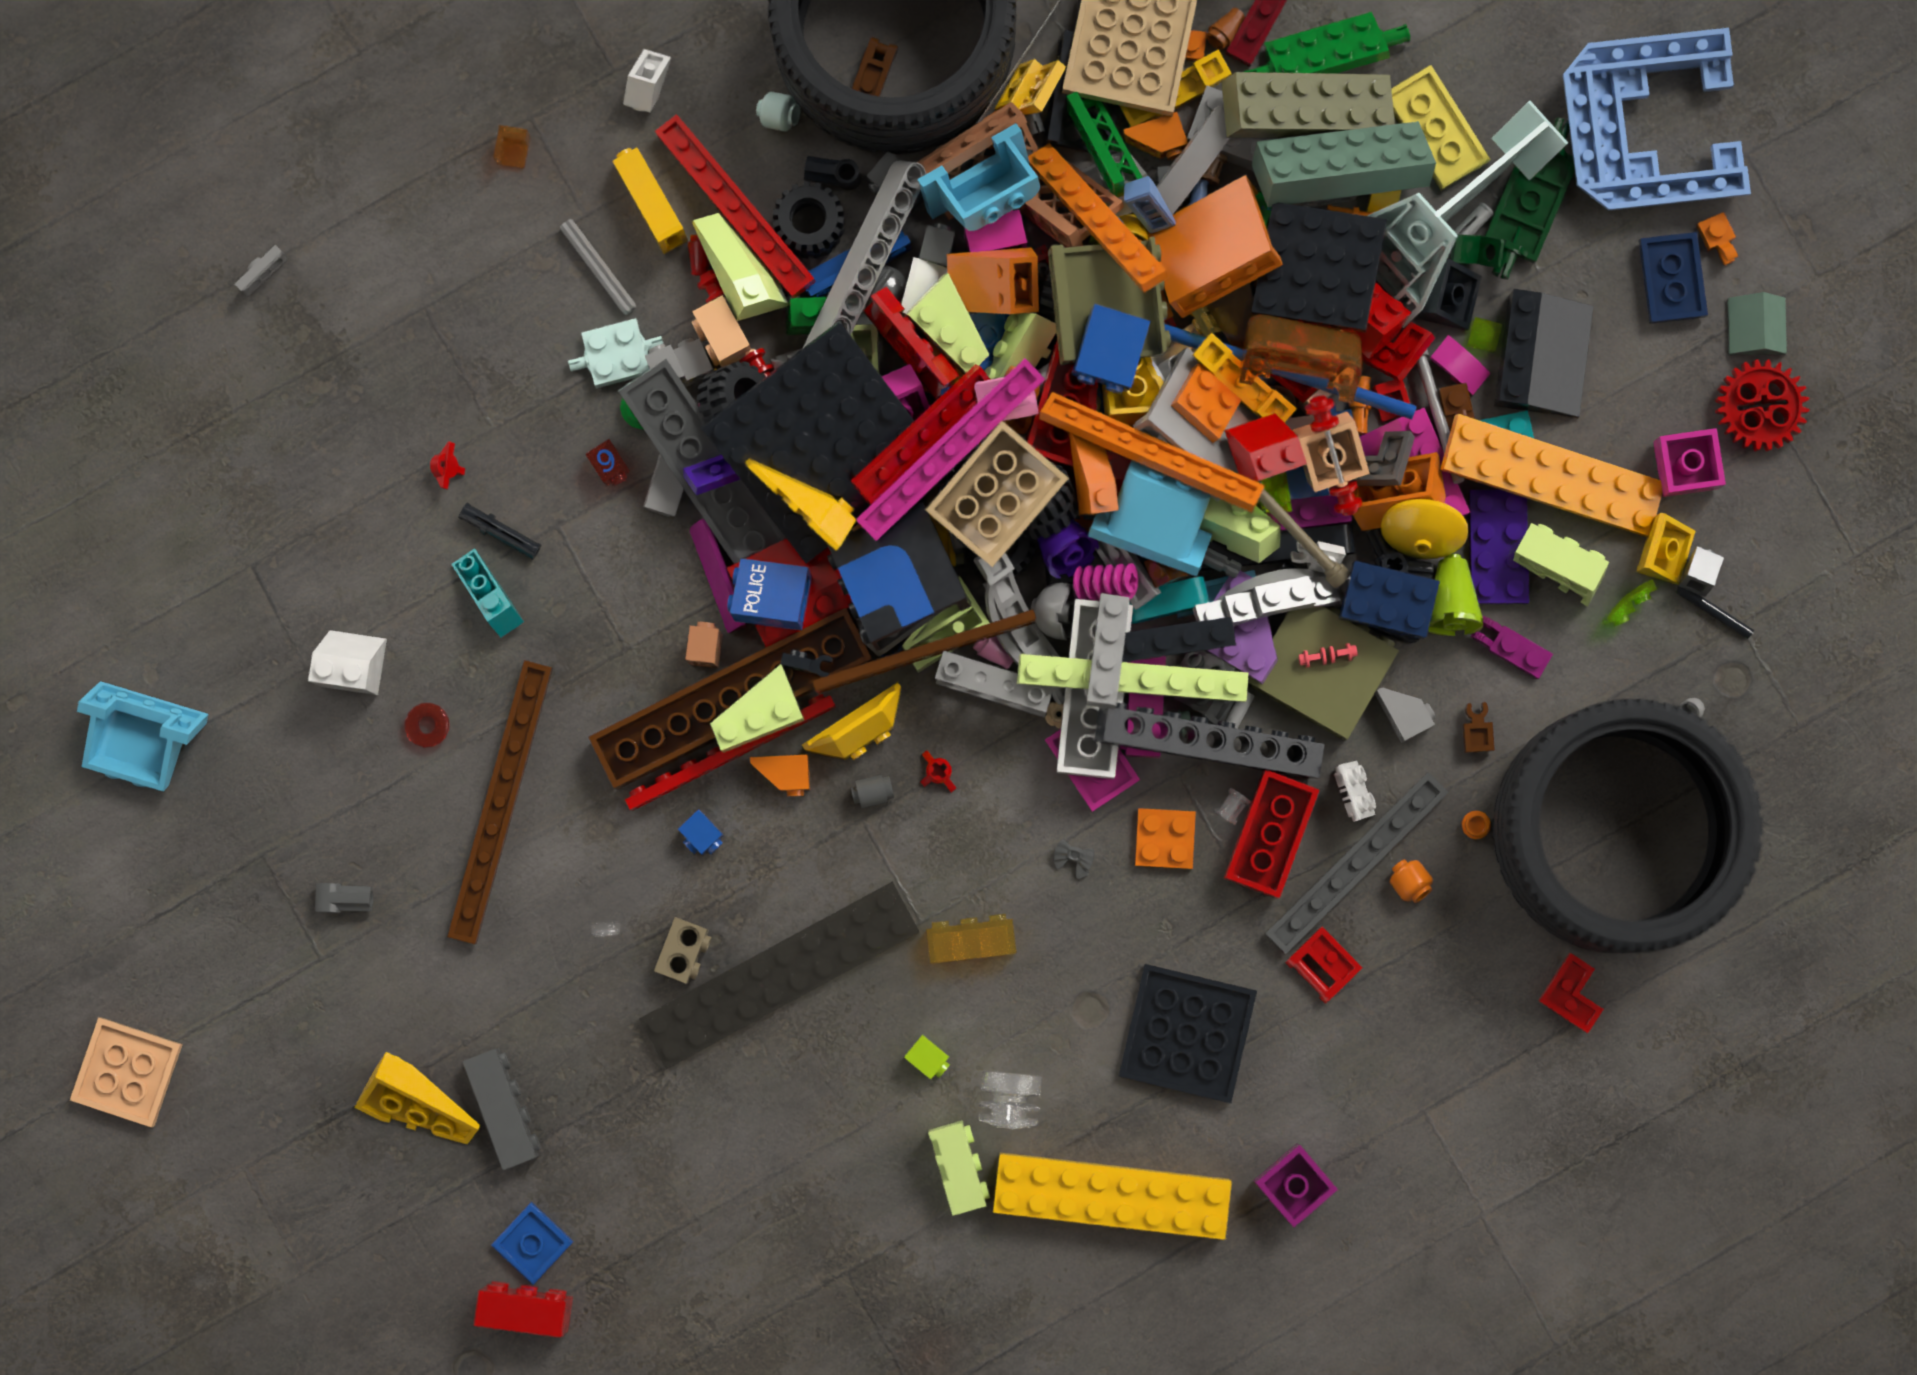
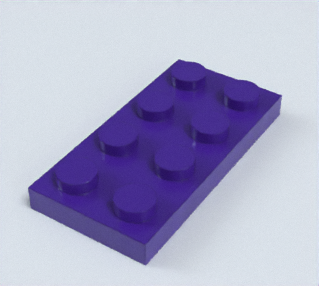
M1469 490L1470 574L1478 603L1528 604L1529 570L1513 560L1515 552L1528 530L1527 498L1503 490Z

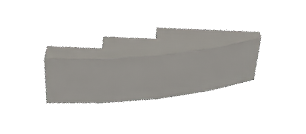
M1219 106L1213 109L1200 130L1194 134L1181 155L1174 160L1157 185V189L1172 215L1230 139L1226 136L1224 110Z

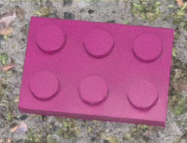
M1061 729L1045 739L1057 760ZM1119 747L1114 779L1067 774L1092 812L1140 781Z

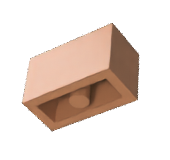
M697 622V626H690L686 661L690 665L719 668L723 634L714 626L715 624Z

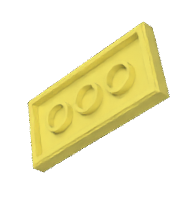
M1431 65L1391 89L1394 116L1399 124L1417 121L1420 123L1436 161L1432 177L1441 190L1491 160Z

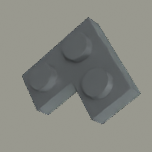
M1385 432L1378 456H1365L1370 474L1353 479L1357 482V485L1401 486L1415 439L1412 432Z

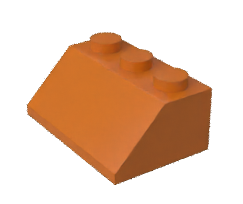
M1438 453L1409 457L1401 486H1358L1353 491L1354 496L1360 497L1363 504L1353 516L1360 529L1365 531L1381 528L1384 514L1388 509L1400 502L1428 499L1445 503L1446 494Z

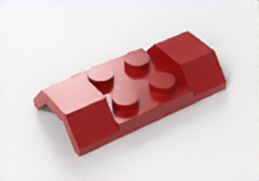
M885 287L870 297L873 302L863 312L905 364L911 365L919 381L936 400L941 396V389L952 386L960 375L942 353L936 357L933 355L932 346L927 340L919 338L909 318L901 316L905 308L892 292Z

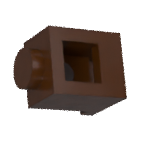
M1151 559L1144 562L1155 588L1179 581L1190 575Z

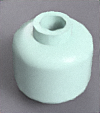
M769 92L763 100H759L756 113L757 116H760V122L764 127L788 131L798 123L800 107L791 95Z

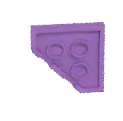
M1242 571L1239 572L1236 578L1229 576L1214 601L1233 587L1252 577ZM1268 616L1233 626L1236 646L1205 651L1235 666L1239 671L1248 673L1249 677L1263 684L1278 661Z

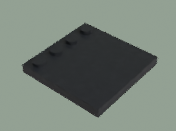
M1145 964L1119 1077L1231 1104L1257 990Z

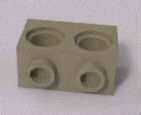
M675 917L654 971L689 984L690 979L695 980L701 964L697 963L700 953H706L712 937L708 936L709 929ZM691 929L696 932L697 941L693 946H686L682 941V936L685 931ZM679 956L683 957L687 962V967L682 973H676L672 969V961Z

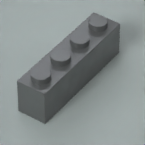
M496 1048L464 1060V1067L502 1169L505 1170L539 1157L538 1150H541L540 1142L535 1133L531 1134L527 1123H530L531 1119L527 1108L520 1106L517 1097L521 1095L518 1083L515 1079H510L507 1069L511 1068L507 1054L505 1052L501 1053L500 1049Z

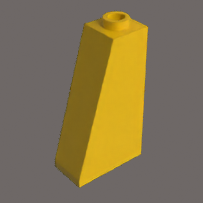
M627 148L616 155L617 158L613 160L615 168L663 254L688 242L681 223L639 149L635 148L632 150Z

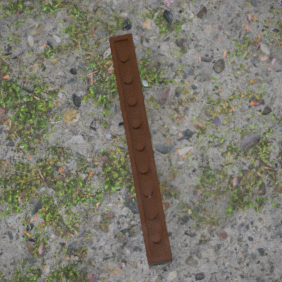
M524 660L447 937L477 945L553 671L552 667Z

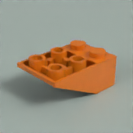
M1032 248L946 254L947 273L968 312L997 314L1039 312L1038 258Z

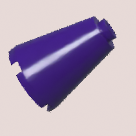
M1074 519L1070 520L1071 524L1067 528H1062L1058 534L1053 533L1050 537L1043 538V536H1040L1039 539H1036L1046 568L1055 578H1061L1060 574H1067L1068 577L1074 576L1079 566L1085 569L1087 565L1092 563L1095 558L1093 555L1095 548L1099 550L1097 539L1088 537L1089 531Z

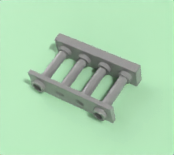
M943 651L935 679H937L936 685L1045 718L1054 688L1050 686L1017 684V673Z

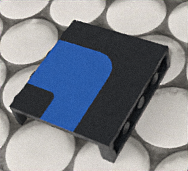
M921 499L877 541L861 527L847 534L837 550L827 543L831 551L827 558L833 570L839 569L842 578L838 579V583L844 595L850 594L853 601L848 604L855 620L860 618L864 626L859 629L865 643H871L876 651L880 650L877 641L957 604L960 611L971 607L934 523Z

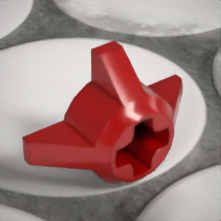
M450 441L445 445L440 454L435 455L430 462L432 474L440 487L445 490L448 489L449 479L455 475H465L466 469L459 466L454 456L455 443Z
M927 750L921 754L928 762L926 768L927 776L920 781L921 784L926 787L931 782L935 784L944 783L951 793L956 790V786L950 780L952 774L950 763L943 758L934 759ZM943 764L947 767L944 771L940 767Z

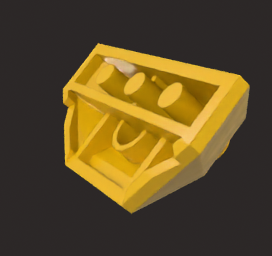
M898 682L802 744L806 752L844 760L849 757L852 760L859 758L867 752L865 748L867 745L874 741L878 745L891 736L889 731L894 728L901 686Z

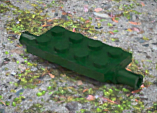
M1556 118L1554 127L1566 140L1570 131L1569 121H1566L1561 131L1560 128L1564 119ZM1565 147L1530 180L1514 165L1485 235L1504 240L1501 266L1492 270L1494 276L1498 277L1502 267H1504L1500 278L1508 280L1517 257L1534 264L1537 262L1575 171L1573 156L1565 151Z

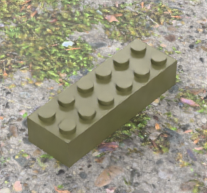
M1235 72L1222 81L1227 138H1288L1395 124L1390 75Z

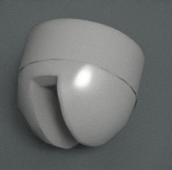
M1688 698L1679 706L1684 711L1692 712L1700 718L1705 710L1704 704L1697 698Z

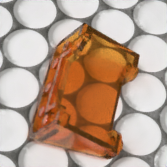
M1255 315L1249 319L1246 327L1239 383L1253 385L1254 379L1264 374V378L1270 379L1271 371L1274 369L1328 379L1327 389L1333 390V387H1335L1339 392V401L1353 403L1362 372L1361 337L1351 330L1268 315Z

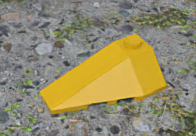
M1151 357L1139 359L1132 386L1127 392L1122 391V394L1113 393L1106 390V385L1102 384L1103 405L1106 416L1133 427L1136 421L1148 413L1164 384L1152 365Z
M748 459L745 462L748 468L777 495L779 494L791 509L801 514L808 525L835 550L841 546L856 521L851 514L854 510L851 505L843 498L837 501L832 495L752 459Z
M388 1052L384 1054L354 1107L380 1121L390 1123L391 1119L407 1123L406 1128L416 1130L417 1126L430 1129L435 1136L464 1144L470 1142L480 1127L472 1117L413 1065Z

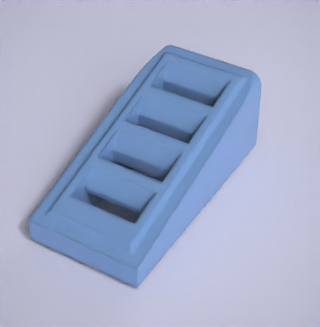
M1149 176L1125 184L1124 201L1150 234L1176 225L1173 215ZM1160 215L1162 216V217H1160V218L1151 220V219L1154 218V217H1157V216H1160Z

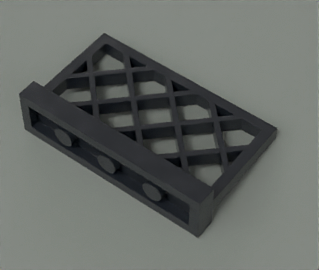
M1065 30L1059 38L1056 61L1059 60L1066 68L1050 96L1043 146L1050 143L1053 147L1059 146L1089 152L1085 144L1080 143L1083 141L1082 138L1075 142L1063 140L1065 128L1074 124L1067 112L1068 94H1063L1062 89L1075 32ZM1106 103L1111 110L1110 118L1116 127L1119 105ZM1096 106L1087 108L1092 118L1096 119L1098 115L1093 110ZM1067 116L1071 120L1068 123H1066ZM1101 129L1108 141L1111 135L1110 132Z

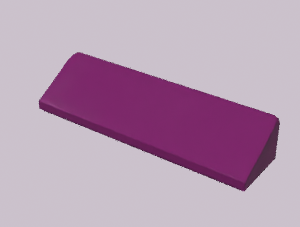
M703 518L690 527V534L726 631L732 633L746 628L748 624L735 622L727 610L729 595H734V586L716 537Z

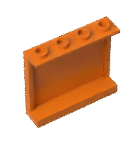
M1246 175L1173 214L1176 221L1175 226L1151 234L1148 232L1149 238L1155 237V244L1160 245L1161 262L1159 263L1166 269L1168 278L1164 280V288L1169 304L1182 318L1283 265L1281 257L1272 247L1255 197V195L1259 194L1258 190Z

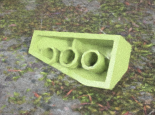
M719 213L693 220L692 224L736 321L788 306L789 303L778 280Z

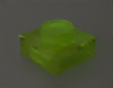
M1475 317L1467 346L1494 353L1503 324Z

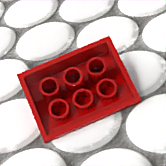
M785 538L745 558L809 568L812 580L802 629L844 608H849L848 604L853 602L850 594L844 595L838 583V579L842 578L839 569L834 571L827 558V555L831 554L829 547L806 564ZM740 561L727 567L732 580L735 567L739 568ZM754 624L765 647L800 631Z

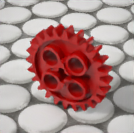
M1755 359L1752 363V368L1747 362H1744L1741 365L1742 371L1734 368L1731 371L1733 377L1726 376L1723 379L1728 386H1720L1718 388V391L1724 395L1715 399L1716 403L1722 404V407L1717 409L1715 413L1723 414L1724 416L1718 424H1727L1728 428L1724 434L1727 435L1733 432L1735 436L1732 442L1735 443L1742 439L1744 449L1751 443H1753L1754 452L1760 450L1762 444L1766 452L1772 449V443L1779 449L1783 446L1782 439L1787 443L1793 441L1791 433L1794 435L1800 434L1801 430L1797 425H1804L1807 422L1801 415L1807 414L1810 409L1803 407L1802 404L1810 399L1800 394L1806 389V386L1797 387L1796 383L1801 377L1797 376L1791 379L1789 376L1792 368L1784 372L1781 371V362L1777 363L1774 368L1771 367L1770 359H1767L1763 366H1761L1758 359ZM1770 383H1774L1779 387V396H1774L1769 392L1768 385ZM1741 387L1749 388L1752 393L1750 400L1744 399L1741 396ZM1781 400H1785L1787 402L1786 405H1771L1767 407L1765 410H1763L1762 407H1755L1741 411L1737 409L1738 406H1753L1757 404L1759 401H1761L1762 404L1774 403ZM1774 411H1778L1783 415V424H1778L1773 420L1772 415ZM1745 415H1751L1755 418L1756 426L1754 428L1745 424Z

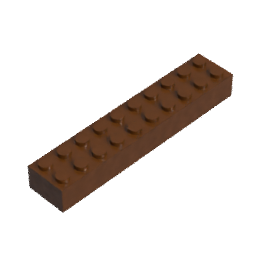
M844 608L802 629V631L800 630L589 736L588 738L613 788L619 790L716 741L711 723L781 665L783 653L790 654L791 650L807 653V658L811 660H816L822 655L830 656L833 658V663L822 662L820 665V670L828 672L830 675L872 662V658L862 642L847 609ZM783 667L796 700L816 691L813 681L822 677L814 673Z

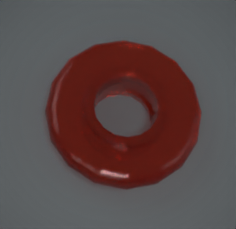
M421 703L414 706L408 712L405 719V732L408 738L415 745L423 748L434 747L440 744L447 737L450 729L446 711L433 703ZM425 717H432L435 721V728L430 733H423L419 728L420 721Z

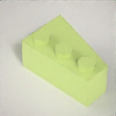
M948 273L944 274L904 315L963 374L967 373L975 364L980 365L989 356Z
M1034 313L1011 314L1005 322V332L1002 339L994 347L992 365L986 368L985 373L990 379L1002 378L1010 366H1017L1024 358L1035 368L1041 357L1047 359L1051 352L1047 347L1055 333L1057 334L1056 323Z
M960 576L958 577L971 607L960 611L956 604L943 610L910 635L902 645L904 651L990 623ZM942 654L912 664L919 673L940 660Z

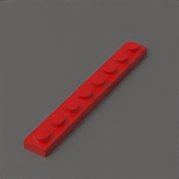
M677 114L655 131L657 137L792 298H796L816 282L814 277Z
M820 694L808 701V707L800 710L804 721L727 752H722L720 746L708 751L706 753L707 758L697 763L696 759L690 760L680 766L682 771L674 775L667 772L655 778L656 784L647 789L645 785L633 789L629 792L631 797L625 799L629 809L634 811L837 707L830 695L824 697L823 694Z

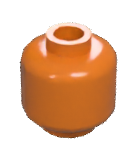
M1404 859L1392 868L1394 874L1391 876L1390 884L1404 901L1417 903L1431 893L1433 878L1418 860L1407 862Z

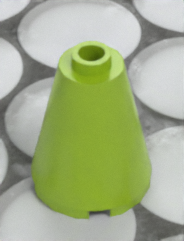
M1450 554L1438 562L1435 580L1440 581L1428 631L1437 635L1455 636V631L1464 630V634L1468 635L1478 632L1483 628V617L1467 560L1461 558L1459 554Z

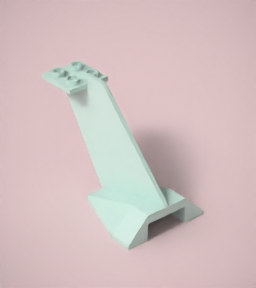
M1528 101L1491 138L1505 155L1437 212L1420 193H1417L1368 215L1370 217L1387 219L1376 280L1390 296L1400 301L1405 308L1412 312L1402 328L1423 310L1458 236L1446 222L1499 177L1512 163L1530 180L1568 144L1564 137L1531 101Z

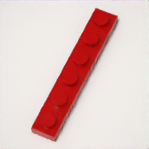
M975 364L851 481L868 503L873 504L978 403L974 384L991 380L981 366Z

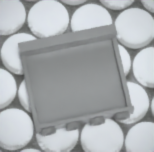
M1187 347L1170 359V362L1173 364L1170 373L1148 413L1136 421L1133 428L1239 474L1225 431L1219 440L1212 443L1171 406L1190 371L1199 363L1192 356L1194 352ZM1240 402L1225 430L1259 419L1260 417ZM1211 495V497H1212L1215 501L1218 502V501L1221 500V499H1219V498H1217V497Z

